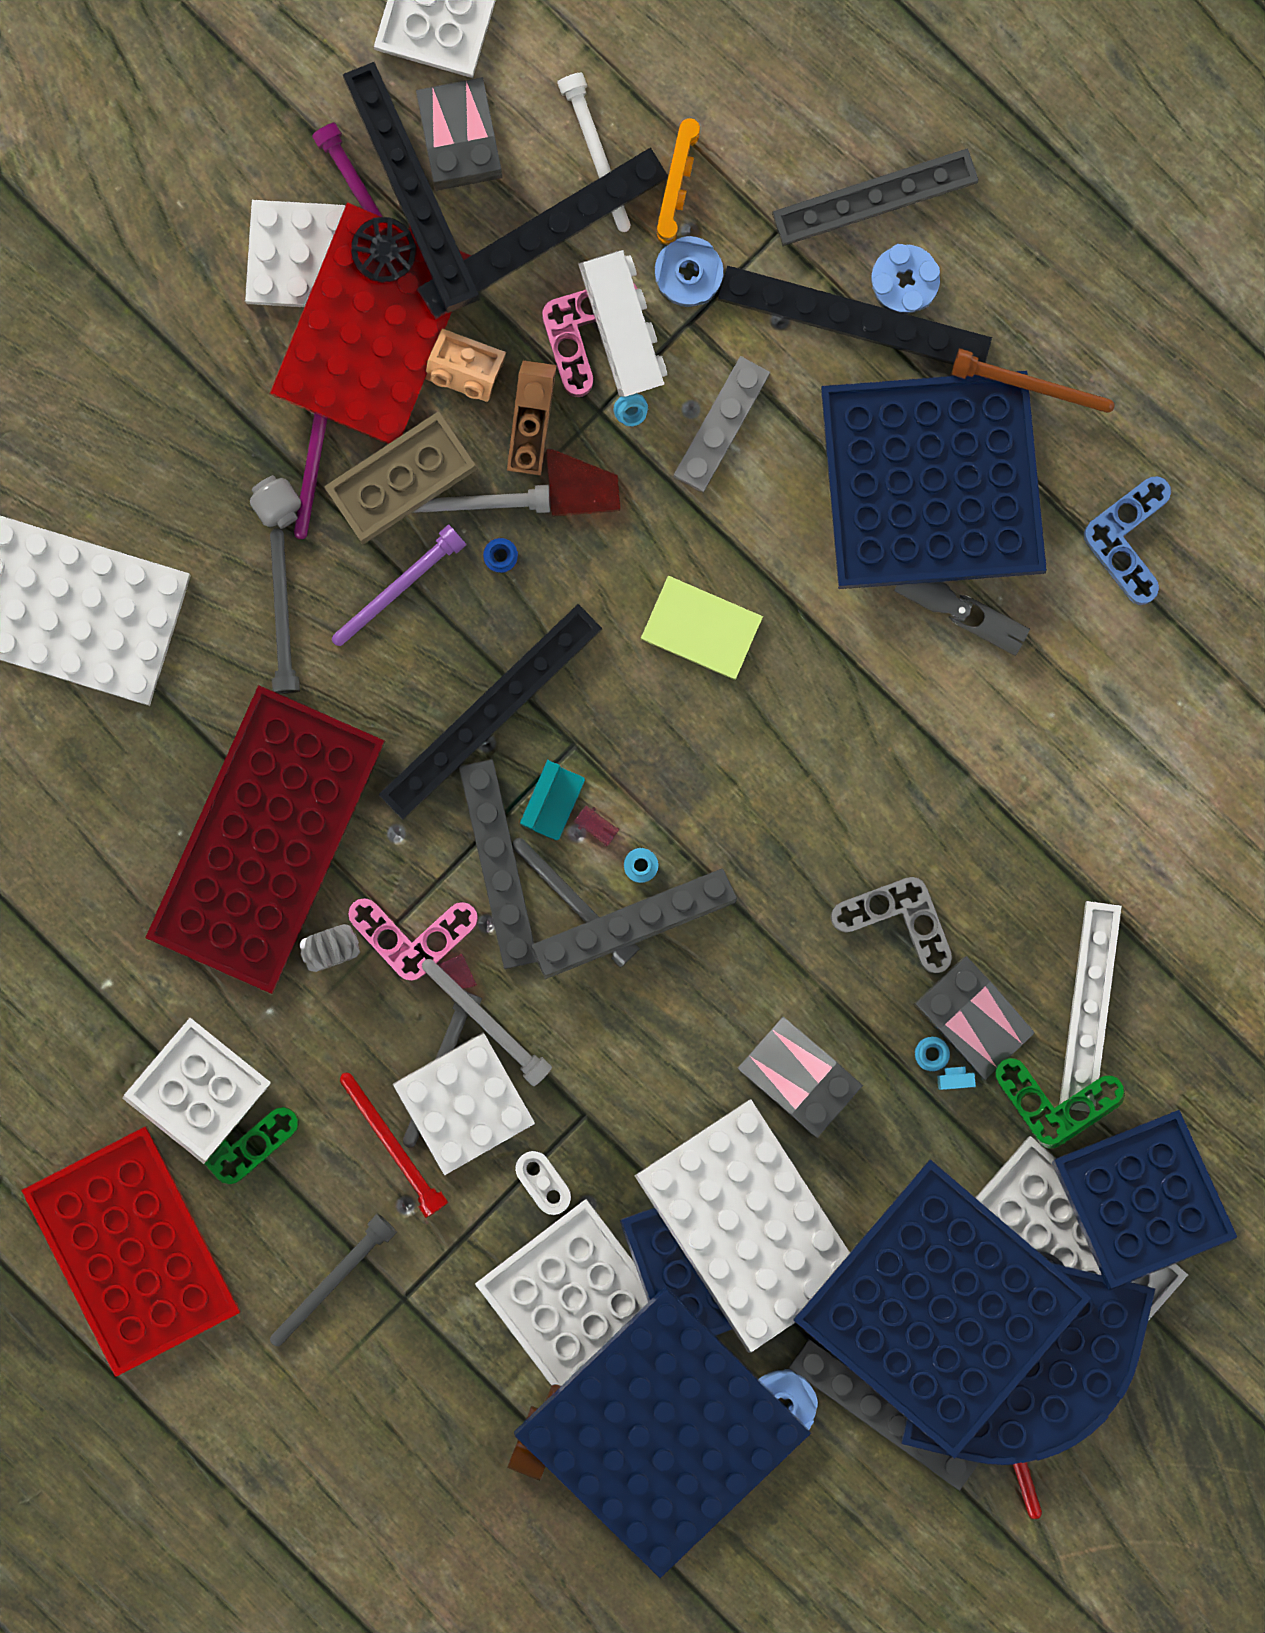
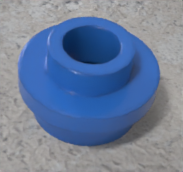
M497 538L486 545L483 558L490 570L504 573L515 566L518 552L511 541ZM504 550L507 553V559L503 562L496 561L494 558L495 552Z

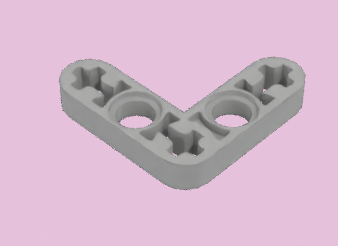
M909 877L845 900L837 904L832 910L831 922L833 926L845 933L902 913L923 968L931 973H941L951 964L952 955L928 889L919 878ZM907 883H911L913 888H920L921 893L916 896L917 902L912 903L910 898L898 901L902 908L895 909V901L888 891L889 889L895 888V894L897 895L906 891ZM875 895H882L889 902L887 912L882 915L874 914L870 910L869 902ZM863 900L864 911L870 920L863 922V916L860 915L852 919L853 925L847 927L845 922H838L837 917L842 914V907H846L849 912L859 909L856 902ZM925 915L931 918L934 926L930 934L920 935L915 931L914 921L918 916ZM937 934L940 942H934L933 944L937 952H944L945 958L941 960L942 966L936 968L934 963L928 964L926 957L931 955L929 946L926 945L921 948L919 941L930 940Z

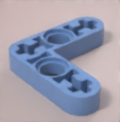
M1158 476L1150 477L1092 520L1084 531V540L1087 546L1125 595L1138 605L1150 603L1157 596L1159 585L1156 578L1123 536L1159 510L1169 500L1171 488L1165 479ZM1148 485H1151L1153 488L1160 486L1163 490L1160 493L1162 500L1158 501L1156 498H1152L1144 506L1149 511L1145 513L1141 503L1133 498V495L1137 494L1139 500H1141L1149 492ZM1124 504L1132 505L1137 511L1136 520L1131 523L1122 522L1118 517L1119 507ZM1095 526L1098 529L1105 527L1108 530L1105 537L1110 545L1115 540L1120 544L1112 548L1106 556L1101 552L1107 548L1105 543L1101 539L1096 542L1092 539L1095 533L1093 527ZM1117 552L1126 553L1131 559L1129 569L1125 571L1116 570L1112 565L1113 555ZM1138 567L1141 573L1136 574L1135 577L1142 584L1146 581L1150 584L1151 587L1147 590L1150 596L1146 597L1144 594L1137 596L1134 593L1137 585L1131 578L1126 583L1122 578L1130 575Z

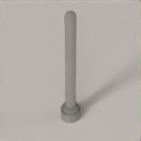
M537 485L535 489H528V493L433 498L412 513L529 507V510H536V513L551 512L549 485Z
M432 959L423 961L422 969L522 1066L520 1070L524 1073L523 1077L532 1086L537 1085L552 1069V1066L543 1057L538 1058L535 1054L531 1056Z

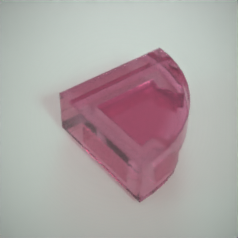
M463 954L438 965L461 988L477 986Z

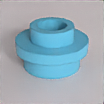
M636 393L626 397L621 396L615 402L613 411L619 422L626 426H636L645 420L648 404L642 395Z
M637 848L626 856L624 871L634 882H648L658 871V860L650 850ZM638 859H644L648 863L647 869L643 872L637 871L634 867V863Z
M938 1037L924 1038L916 1046L915 1059L924 1070L938 1071L945 1067L949 1061V1048ZM930 1047H934L938 1051V1058L934 1061L926 1058V1050Z

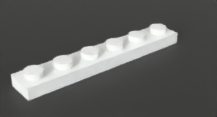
M1090 901L1085 903L1059 1105L1099 1079L1122 907L1119 905ZM1093 1094L1087 1096L1093 1102L1094 1106H1096V1100L1094 1099ZM1077 1103L1071 1108L1072 1110L1090 1112L1089 1107L1083 1103Z

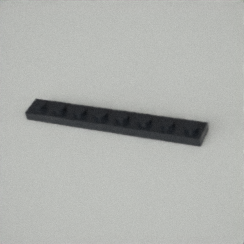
M375 62L344 73V82L447 312H452L479 301L478 291Z
M651 147L465 259V265L478 294L667 180L668 174ZM433 279L417 289L435 320L447 313Z
M728 265L718 301L952 365H954L959 348L973 352L972 356L978 357V361L986 363L992 337Z
M577 604L396 777L379 796L404 820L602 630V627Z

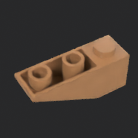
M522 361L518 376L507 471L541 475L557 365Z

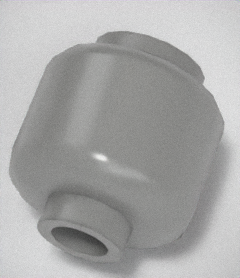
M270 476L252 488L253 495L250 499V505L264 526L273 527L278 525L280 529H283L298 519L295 513L301 506V500L287 479H276L275 476Z

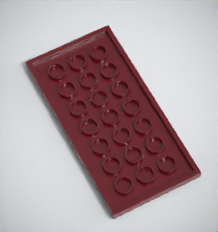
M258 685L145 938L273 994L386 741Z

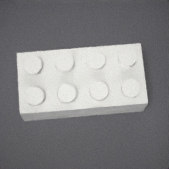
M623 250L578 263L619 396L626 397L664 385L662 377L668 375L662 356L655 355L652 343L657 342V337L652 323H645L642 310L647 309L642 290L635 289L631 278L637 275L631 255L625 256Z

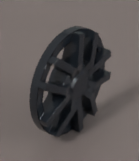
M378 217L368 220L356 231L351 243V255L356 268L368 279L376 282H392L404 276L412 267L416 256V244L411 231L404 224L390 217ZM378 223H387L386 235L380 236ZM373 225L374 237L364 234L363 231ZM392 225L398 227L402 233L392 237ZM406 236L409 245L398 247L396 241ZM359 238L371 242L370 247L357 246ZM410 250V257L408 262H406L399 253ZM357 252L370 254L363 265L358 259ZM393 259H396L404 267L398 273L391 264ZM372 260L379 263L374 274L365 269ZM384 265L391 273V276L383 277L378 275Z

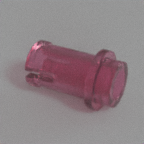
M585 805L574 820L579 825L577 829H585L607 847L620 829L597 814L594 806L591 809Z

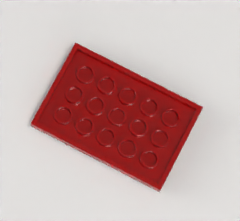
M347 202L269 394L389 444L404 433L427 375L426 368L429 356L441 330L446 328L452 312H447L435 320L418 293L417 289L432 280V277L416 241V256L413 265L401 278L392 282H376L360 273L351 255L352 239L361 225L368 220L381 216ZM378 223L380 236L386 235L387 223ZM373 225L366 228L363 233L374 237ZM392 225V237L402 233L398 227ZM406 236L396 241L398 247L409 245ZM359 238L357 246L369 248L371 242ZM410 250L399 253L408 262ZM460 251L463 260L472 256ZM357 252L358 259L363 265L370 254ZM396 259L391 261L397 273L404 268ZM372 260L365 269L374 274L379 263ZM384 265L378 276H391V273Z
M147 1126L21 1190L115 1377L241 1312Z

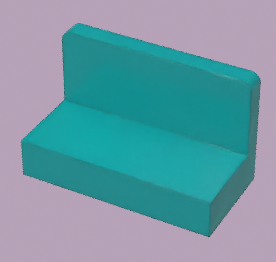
M547 760L520 821V825L558 841L583 787L585 778L561 768L559 764Z

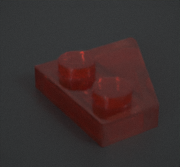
M546 449L552 517L621 511L618 475L556 450Z

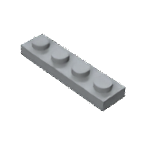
M742 356L739 357L673 477L702 493L705 492L770 375L769 371Z

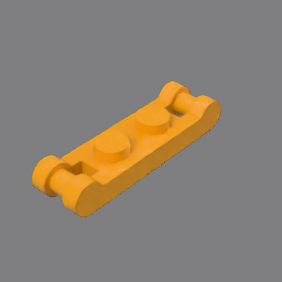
M687 118L680 124L658 220L657 238L664 245H669L676 241L678 226L674 221L676 209L683 211L687 190L681 189L684 176L690 178L694 157L688 156L690 146L698 142L700 133L699 123L692 118Z

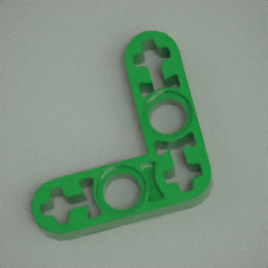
M1008 1058L1003 1060L996 1069V1079L999 1086L1037 1141L1046 1148L1061 1146L1118 1108L1125 1098L1122 1082L1114 1076H1103L1054 1108L1020 1060ZM1011 1068L1012 1071L1019 1069L1020 1072L1017 1076L1025 1088L1018 1092L1012 1080L1004 1081L1003 1079L1007 1077L1006 1069ZM1107 1085L1110 1089L1117 1087L1118 1089L1114 1091L1116 1098L1110 1100V1098L1104 1097L1098 1101L1101 1109L1096 1111L1093 1102L1087 1096L1093 1094L1096 1100L1103 1095V1086ZM1025 1096H1038L1041 1099L1040 1108L1034 1112L1025 1111L1021 1106ZM1083 1103L1089 1107L1090 1113L1085 1120L1077 1121L1070 1116V1110L1075 1104ZM1047 1110L1050 1111V1114L1045 1115L1047 1122L1051 1127L1059 1126L1056 1130L1058 1136L1054 1139L1049 1135L1046 1137L1042 1136L1045 1133V1129L1039 1118Z
M286 1107L273 1110L235 1144L231 1145L225 1138L205 1162V1165L222 1183L235 1184L295 1134L299 1126V1118L296 1112ZM280 1114L282 1117L289 1115L292 1119L288 1123L291 1129L288 1132L281 1129L273 1136L278 1138L279 1141L273 1144L270 1136L262 1131L261 1127L266 1124L268 1130H271L277 1124L276 1115ZM252 1136H261L266 1142V1150L260 1156L252 1155L247 1149V1142ZM240 1147L244 1157L252 1161V1164L247 1167L245 1161H243L236 1167L238 1175L235 1178L231 1174L225 1177L222 1174V1171L225 1169L222 1163L224 1160L228 1162L235 1161L240 1155L234 1151Z

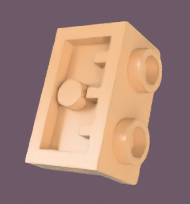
M442 329L429 356L425 379L437 386L447 387L464 393L469 398L488 402L494 383L504 363L506 352Z

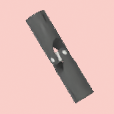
M944 582L897 585L894 590L932 612L952 614L949 618L953 623L1014 656L1017 655L1022 643L1008 636V634L1024 642L1030 631V628L974 598L960 595L962 597L960 599L957 598L955 593ZM973 604L979 606L984 612L983 622L978 626H968L962 623L969 616Z

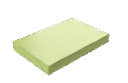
M668 576L641 636V640L736 680L763 616Z

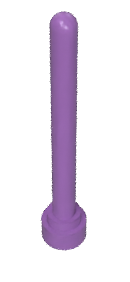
M449 524L439 532L440 537L436 539L437 544L333 635L332 642L336 646H342L444 555L448 554L450 556L453 552L457 554L467 545Z

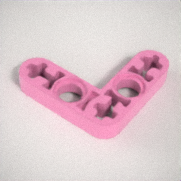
M587 290L553 299L544 306L542 312L544 326L563 387L569 395L574 397L587 395L593 386L592 371L578 329L580 326L596 322L594 315L585 314L581 309V302L588 297ZM575 301L576 313L580 319L573 320L572 313L565 315L561 324H557L555 319L549 320L548 317L553 315V308L559 307L561 312L571 310L569 302ZM565 339L575 341L578 346L577 353L572 357L562 356L558 351V345L561 341ZM582 359L584 364H577L579 375L581 377L586 376L588 380L583 382L582 389H577L576 385H569L568 381L573 379L571 367L564 370L562 365L574 364Z
M358 899L353 902L348 913L352 925L399 976L410 981L418 980L426 974L422 969V963L426 960L425 957L417 964L420 969L418 973L415 974L410 971L406 974L402 970L405 967L403 961L405 957L408 956L414 959L420 954L419 951L415 950L419 943L423 950L434 958L433 961L437 964L473 931L478 922V915L474 907L464 902L456 903L417 939L411 942L372 900ZM359 906L364 908L371 906L373 911L370 915L377 923L381 917L386 921L385 924L376 928L371 937L366 932L372 929L370 924L364 920L360 923L356 920L359 915L356 909ZM459 909L461 912H465L468 909L471 912V915L468 917L471 923L467 927L461 924L453 931L458 933L459 936L453 940L449 931L441 927L440 924L446 920L450 926L456 920L454 915L456 910ZM384 930H393L398 937L397 945L390 950L381 948L378 943V937ZM438 931L445 935L447 944L443 950L435 952L427 946V938L431 933Z

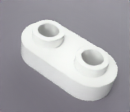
M529 1151L523 1154L516 1163V1174L538 1207L543 1212L551 1215L560 1214L565 1211L570 1204L571 1193L548 1158L537 1151ZM530 1162H537L539 1164L540 1172L537 1175H531L527 1172V1165ZM551 1190L558 1191L560 1194L559 1202L550 1203L547 1200V1193Z

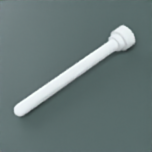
M582 72L575 73L560 79L557 83L562 96H566L567 101L572 102L599 178L609 173L611 169L584 98L587 94L585 90L587 87L586 80ZM622 206L612 212L618 230L627 232L631 224L625 207Z

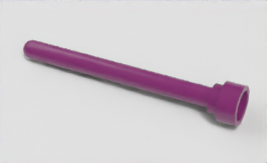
M333 122L317 130L312 135V138L319 149L323 148L325 153H330L362 209L383 217L341 146L343 143L340 138L342 133L337 124Z
M315 413L300 494L301 506L297 511L298 519L294 529L295 537L300 540L305 539L308 534L327 418Z

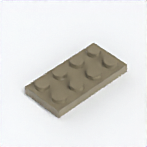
M438 411L324 486V488L362 545H364L476 471L477 467Z

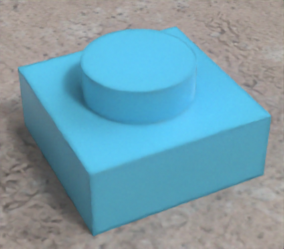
M966 1067L945 1068V1075L937 1076L939 1090L976 1087L975 1073H966Z

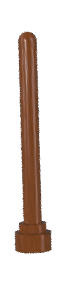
M960 348L952 369L953 376L965 379L966 376L973 377L975 374L1106 413L1113 411L1115 407L1111 399L980 362L978 357L972 356L973 352Z

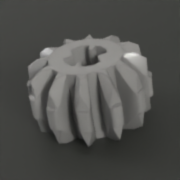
M346 924L308 936L299 944L303 962L306 963L308 970L313 972L356 958L360 953L357 936L351 926Z

